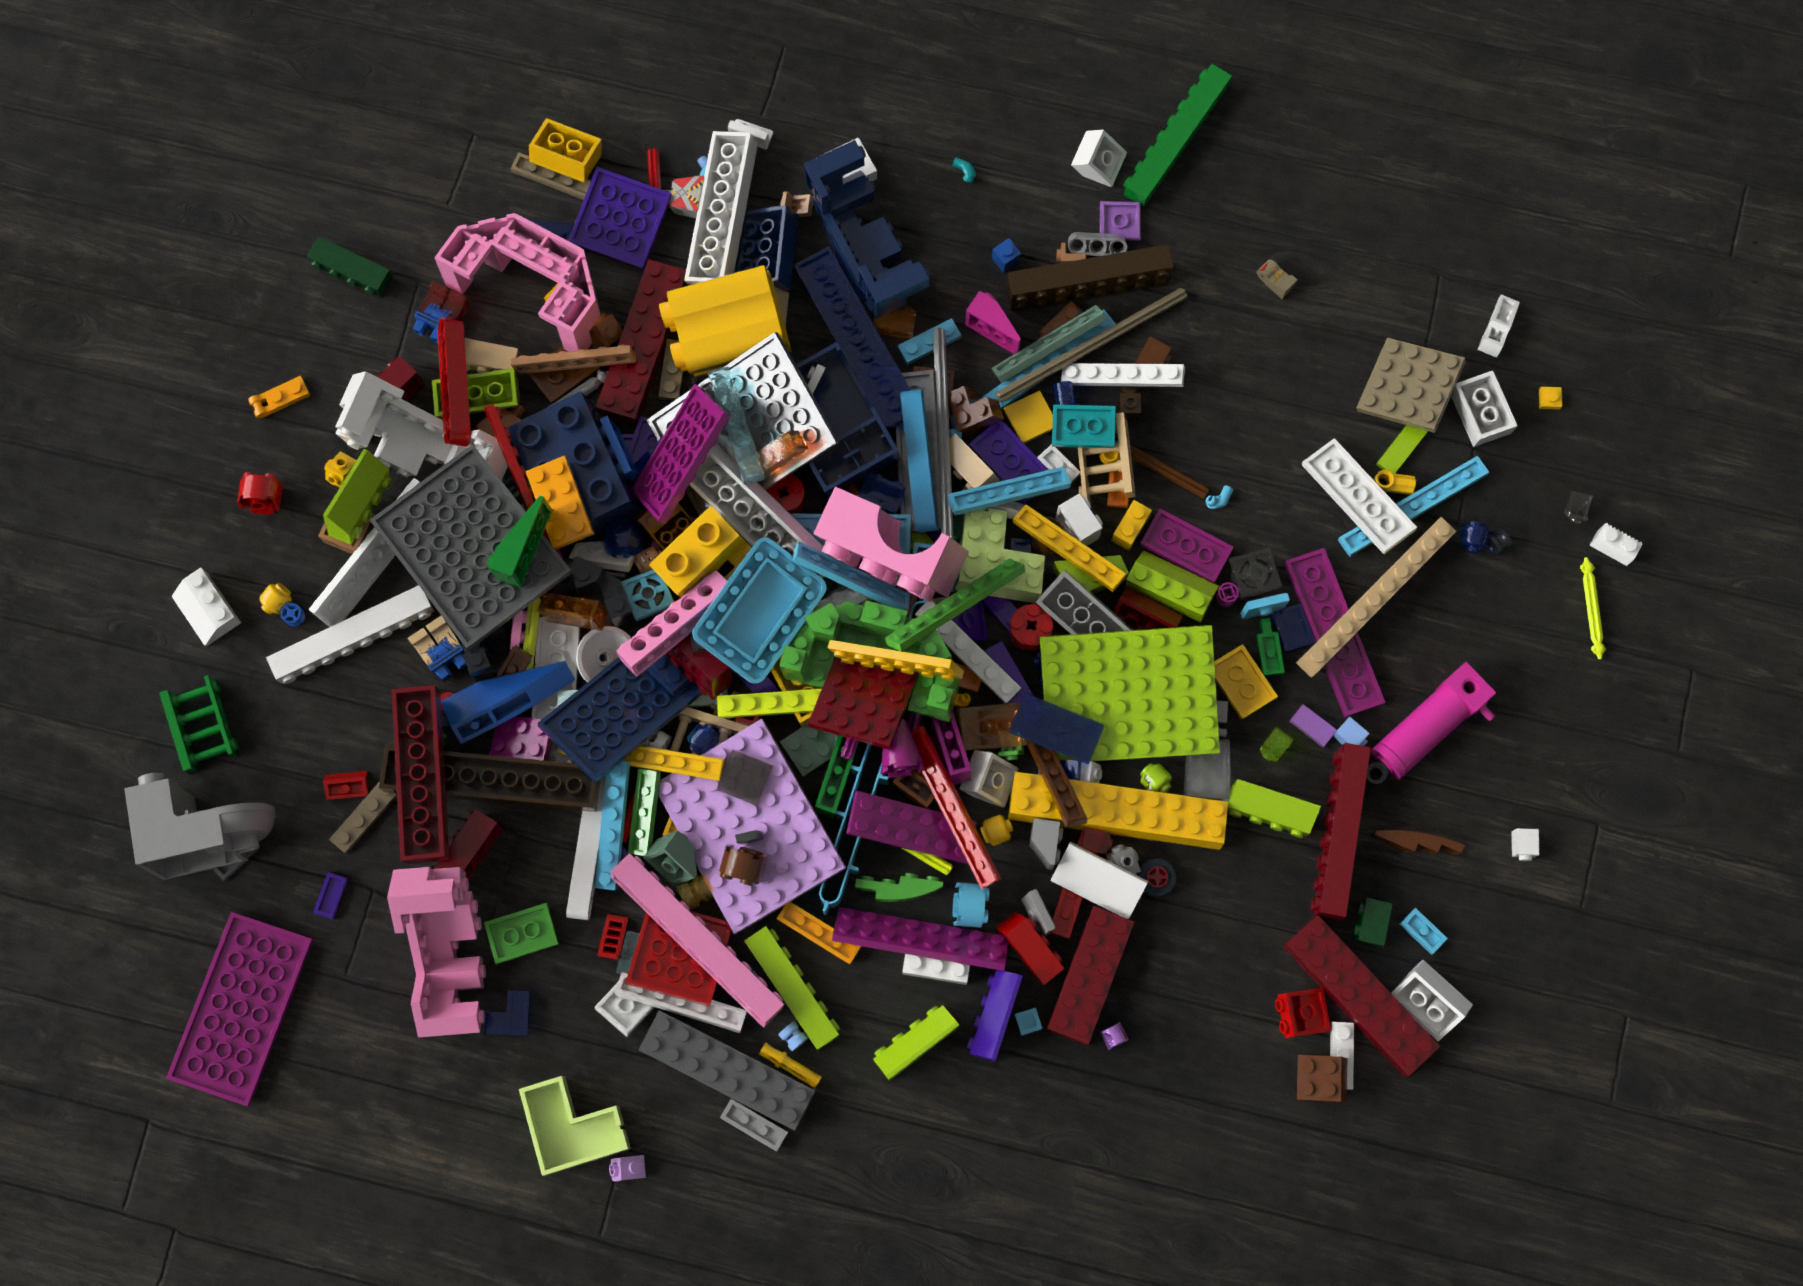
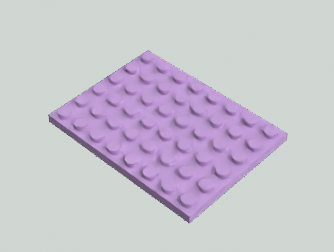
M763 719L758 720L701 755L726 760L722 781L674 773L660 780L658 795L677 830L685 834L693 844L695 863L734 934L741 932L846 869L844 862ZM754 830L762 832L763 840L746 844L736 843V834ZM734 845L735 850L742 846L760 851L763 855H768L762 882L749 886L740 883L741 879L738 878L729 880L720 877L721 872L719 869L725 846Z

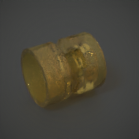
M701 873L692 879V882L686 881L676 886L683 902L688 905L690 911L700 906V901L707 902L714 898L709 883L704 874Z

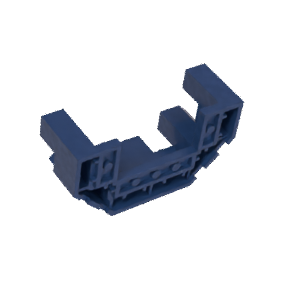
M853 140L804 163V176L807 188L809 190L812 189L814 194L812 201L817 214H822L824 232L862 302L865 301V305L870 311H873L875 317L879 318L907 305V297L929 287L931 275L927 267H923L920 261L912 264L911 260H908L888 270L886 265L901 259V250H903L900 240L895 239L893 236L894 229L891 223L886 222L884 217H881L863 225L860 216L855 215L853 209L874 200L876 188L873 181H868L866 175L861 170L843 178L846 174L865 166V150L862 145L858 146L856 140Z

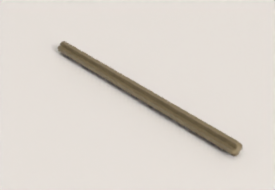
M1182 288L1177 289L997 391V399L1000 402L1010 399L1186 299V291Z

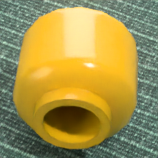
M280 583L268 585L259 597L262 610L270 615L272 613L280 614L283 606L291 603L290 590Z
M1002 815L984 820L983 827L980 828L985 842H990L992 846L1009 841L1011 839L1010 832L1014 831L1010 819L1005 820Z

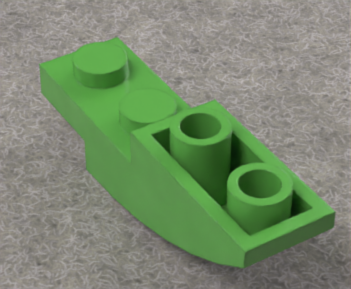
M905 873V877L900 876L899 884H895L896 881L891 879H883L882 882L874 881L873 877L861 876V879H856L855 885L856 890L876 892L875 900L880 902L915 900L931 895L943 888V882L939 881L938 877L927 876L926 879H919L918 875Z

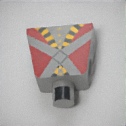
M704 176L674 179L671 190H664L672 194L668 205L675 214L692 218L697 217Z

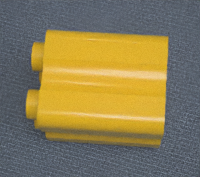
M765 265L667 291L668 301L659 304L665 327L670 328L671 332L677 331L680 342L670 344L674 364L677 369L681 368L682 372L688 371L690 374H694V377L716 373L774 332L779 333L789 353L791 352L772 276L769 270L767 271Z

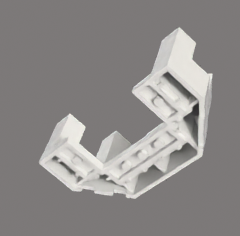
M368 372L353 374L339 404L343 411L335 426L338 428L335 434L343 439L348 446L359 450V448L368 446L372 435L382 436L374 456L389 469L392 467L397 470V474L408 478L409 476L417 475L424 457L429 463L445 465L473 444L502 481L508 466L495 437L481 430H472L470 443L467 447L445 444L443 420L402 400L404 391Z

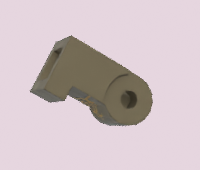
M1268 259L1257 270L1258 277L1281 299L1296 285L1297 279L1293 275L1289 276L1273 260Z

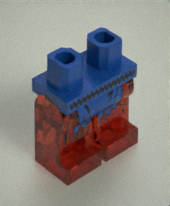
M432 281L428 295L414 315L416 322L413 330L420 336H424L428 329L432 330L430 339L438 344L437 327L439 320L447 318L461 321L470 307V303L466 296Z

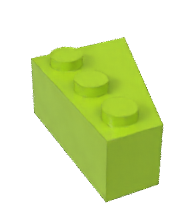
M1121 556L1103 557L1126 573V577L1123 580L1126 581L1129 572ZM1054 561L1053 569L1057 577L1066 569L1093 594L1107 589L1069 561Z

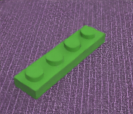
M638 768L628 854L645 856L652 846L661 771Z

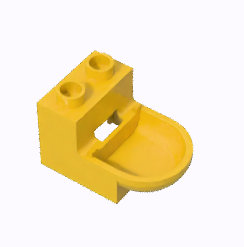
M710 506L659 554L649 566L681 598L690 588L699 584L706 575L711 574L715 570L718 571L726 560H729L735 567L724 577L728 581L752 547Z

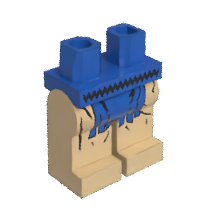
M441 615L426 625L439 645L435 644L424 628L408 637V640L415 647L430 670L445 682L453 676L449 670L450 666L456 664L459 670H463L467 665L463 656L465 651Z

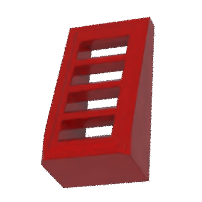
M607 914L598 957L621 960L629 918ZM611 921L623 923L622 927L611 926ZM609 930L619 931L620 936L609 934ZM607 939L618 940V944L609 943ZM606 947L616 948V952L605 951Z

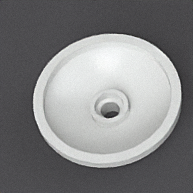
M602 626L591 630L582 638L577 648L576 662L581 676L587 683L619 658L616 650L624 642L631 639L626 632L616 627ZM601 654L605 657L603 662L600 661Z

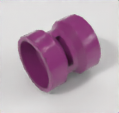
M1227 582L1222 584L1216 592V602L1221 607L1232 606L1238 598L1239 590L1233 583Z

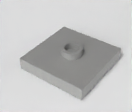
M1034 889L1028 892L1021 900L1029 917L1037 926V933L1047 936L1055 929V925L1038 890Z

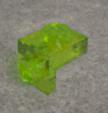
M1276 727L1259 750L1266 760L1277 762L1294 739Z

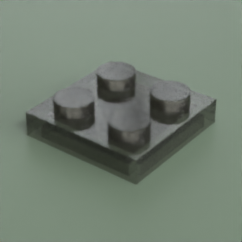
M732 749L716 790L757 806L773 765Z

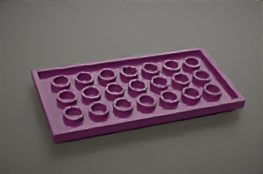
M231 912L166 1079L250 1107L314 939Z

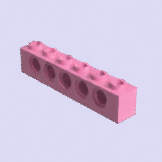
M716 570L706 575L699 584L690 588L683 597L673 602L667 610L657 615L651 623L641 628L635 636L624 642L616 650L621 661L636 677L639 676L693 631L727 580Z

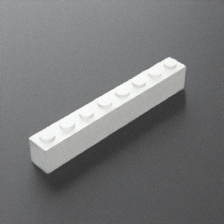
M418 585L266 657L275 679L281 684H288L295 681L296 677L301 674L307 675L314 672L315 668L320 665L325 666L333 663L337 657L352 654L356 648L371 645L375 639L390 636L394 630L409 627L413 621L418 619L424 620L430 617V613L435 612L430 599Z

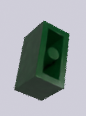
M1365 898L1363 902H1359L1357 908V915H1360L1359 922L1355 923L1353 929L1356 943L1377 948L1385 945L1392 903L1371 898Z

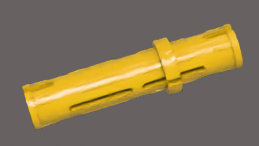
M768 1043L764 1044L759 1053L760 1056L774 1063L775 1067L788 1071L814 1089L822 1076L787 1056L786 1052L783 1051L782 1053Z

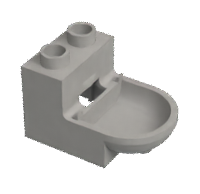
M164 773L142 775L138 778L139 785L124 788L135 864L162 880L248 861L247 852L260 848L259 841L268 836L276 818L275 808L265 803L232 804L197 812L195 797L181 788L178 783L172 782L168 778L166 779Z

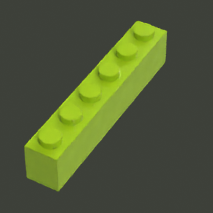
M765 926L746 939L745 943L819 1051L839 1037L837 1031L840 1028L834 1019L829 1021L825 1015L828 1012L827 1008L821 1000L819 1002L815 1000L813 995L816 992L809 982L807 984L803 982L801 977L804 974L798 965L792 966L788 960L792 956L785 946L780 948L776 942L779 940V937L773 928L768 930Z

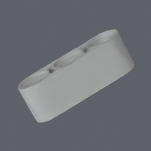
M1075 232L1068 238L1069 250L1073 254L1104 256L1127 251L1126 239L1119 234ZM1079 239L1083 242L1080 247L1072 246L1074 240ZM1099 240L1103 242V245L1100 248H1094L1092 246L1093 242ZM1119 241L1123 243V246L1120 249H1114L1112 247V245L1115 242Z

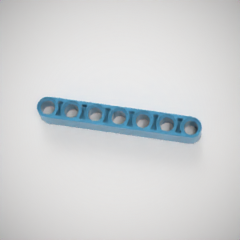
M922 389L903 391L900 393L915 529L917 533L938 530V520Z

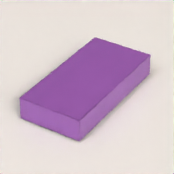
M1304 704L1289 721L1322 747L1327 744L1337 731Z

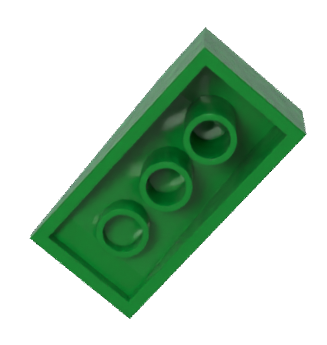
M540 495L496 547L494 554L489 556L488 569L497 580L522 588L553 511L544 496Z

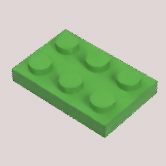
M547 903L484 922L495 964L504 963L559 945Z

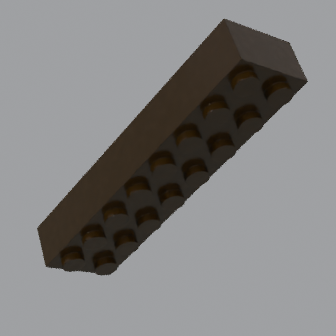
M1167 244L1008 272L1006 291L1010 310L1023 311L1032 306L1039 308L1055 302L1056 304H1063L1068 300L1076 299L1079 301L1094 295L1102 297L1107 295V293L1115 292L1119 294L1134 288L1142 290L1151 285L1157 287L1164 286L1170 281L1173 262L1169 245Z

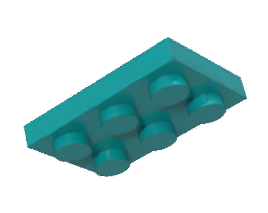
M1053 405L1052 447L1114 448L1116 406Z

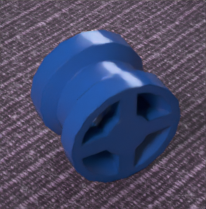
M288 603L281 609V618L289 626L298 627L305 621V612L297 604Z

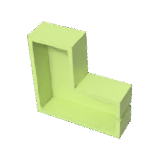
M984 508L962 514L959 544L968 550L969 553L958 574L954 590L958 591L975 579L980 578L989 570L994 569L1010 558L1024 564L1025 573L989 596L1036 603V600L1042 594L1045 555L1004 549L1007 511L989 508L986 512Z
M559 1076L519 1089L542 1176L631 1149L626 1130H621L620 1128L624 1126L619 1106L609 1107L576 1118L566 1077Z

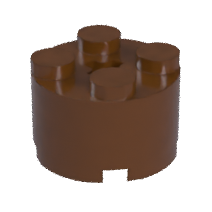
M726 845L719 869L721 872L720 877L729 880L738 878L741 879L740 883L749 886L759 884V882H762L768 855H763L760 851L742 846L735 850L734 845Z

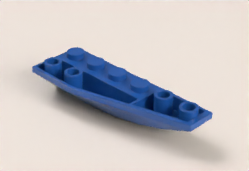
M566 661L479 681L441 700V704L451 728L459 742L463 744L538 704L573 682L575 677Z

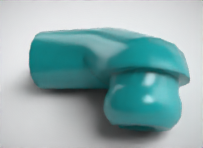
M955 157L952 166L964 172L963 180L965 182L972 183L974 177H976L973 165Z

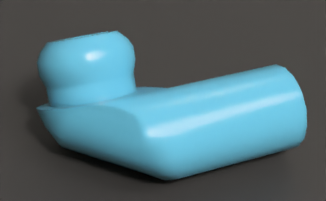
M1225 485L1219 496H1208L1206 498L1207 507L1210 509L1225 507L1231 497L1233 488Z

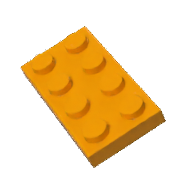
M565 455L526 471L535 499L540 495L544 496L553 510L546 525V530L551 545L555 550L594 534Z

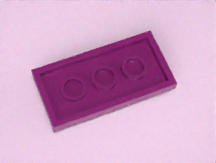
M1160 508L1140 543V546L1212 583L1216 581L1233 549V546Z

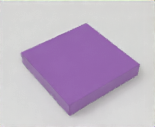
M1100 201V233L1119 234L1126 239V242H1140V202Z

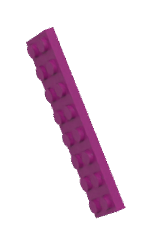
M1325 548L1284 562L1315 643L1349 610ZM1357 632L1324 665L1344 718L1385 704L1384 697Z
M841 907L838 909L832 935V941L1002 971L1005 969L1008 940L1004 935Z

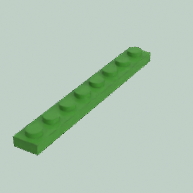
M1010 558L1005 560L1002 564L989 570L980 578L975 579L972 583L885 637L886 644L902 652L1025 573V565Z

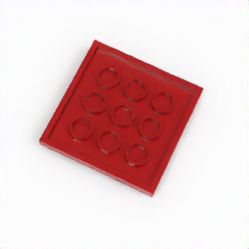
M689 911L694 917L699 916L705 922V927L710 932L714 931L721 938L720 942L727 947L731 928L727 921ZM646 913L625 984L710 1007L717 981Z

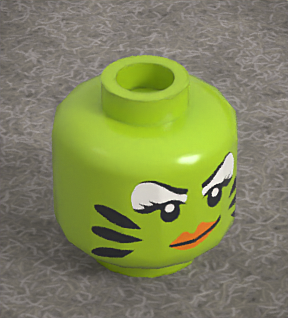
M1150 763L1140 773L1142 776L1140 782L1148 791L1166 793L1171 788L1169 783L1172 780V776L1161 764L1153 765Z

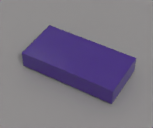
M328 872L313 913L335 920L350 879Z

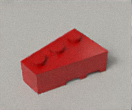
M1014 912L999 924L996 929L1006 937L1010 947L1015 949L1035 978L1045 985L1064 969L1060 964L1062 959L1056 951L1051 952L1048 948L1049 941L1043 934L1039 935L1036 932L1037 926L1030 917L1026 919L1019 913Z

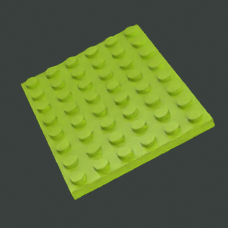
M1212 625L1040 636L1046 733L1060 763H1070L1076 760L1102 761L1220 753Z

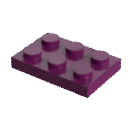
M515 716L496 726L489 755L548 761L552 740L538 727L537 723L542 719Z

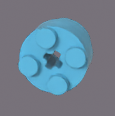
M957 882L955 887L959 888V892L954 893L953 917H957V921L953 922L954 926L981 928L982 924L988 921V910H985V901L989 900V888L981 889L979 884Z

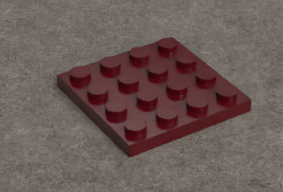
M835 657L808 721V726L890 750L919 675L917 672L906 674L901 672V669L896 668L893 671H888L878 665L869 668L862 666L860 662L846 664L841 662V658Z

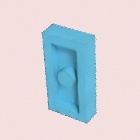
M1416 908L1400 923L1431 955L1448 939Z

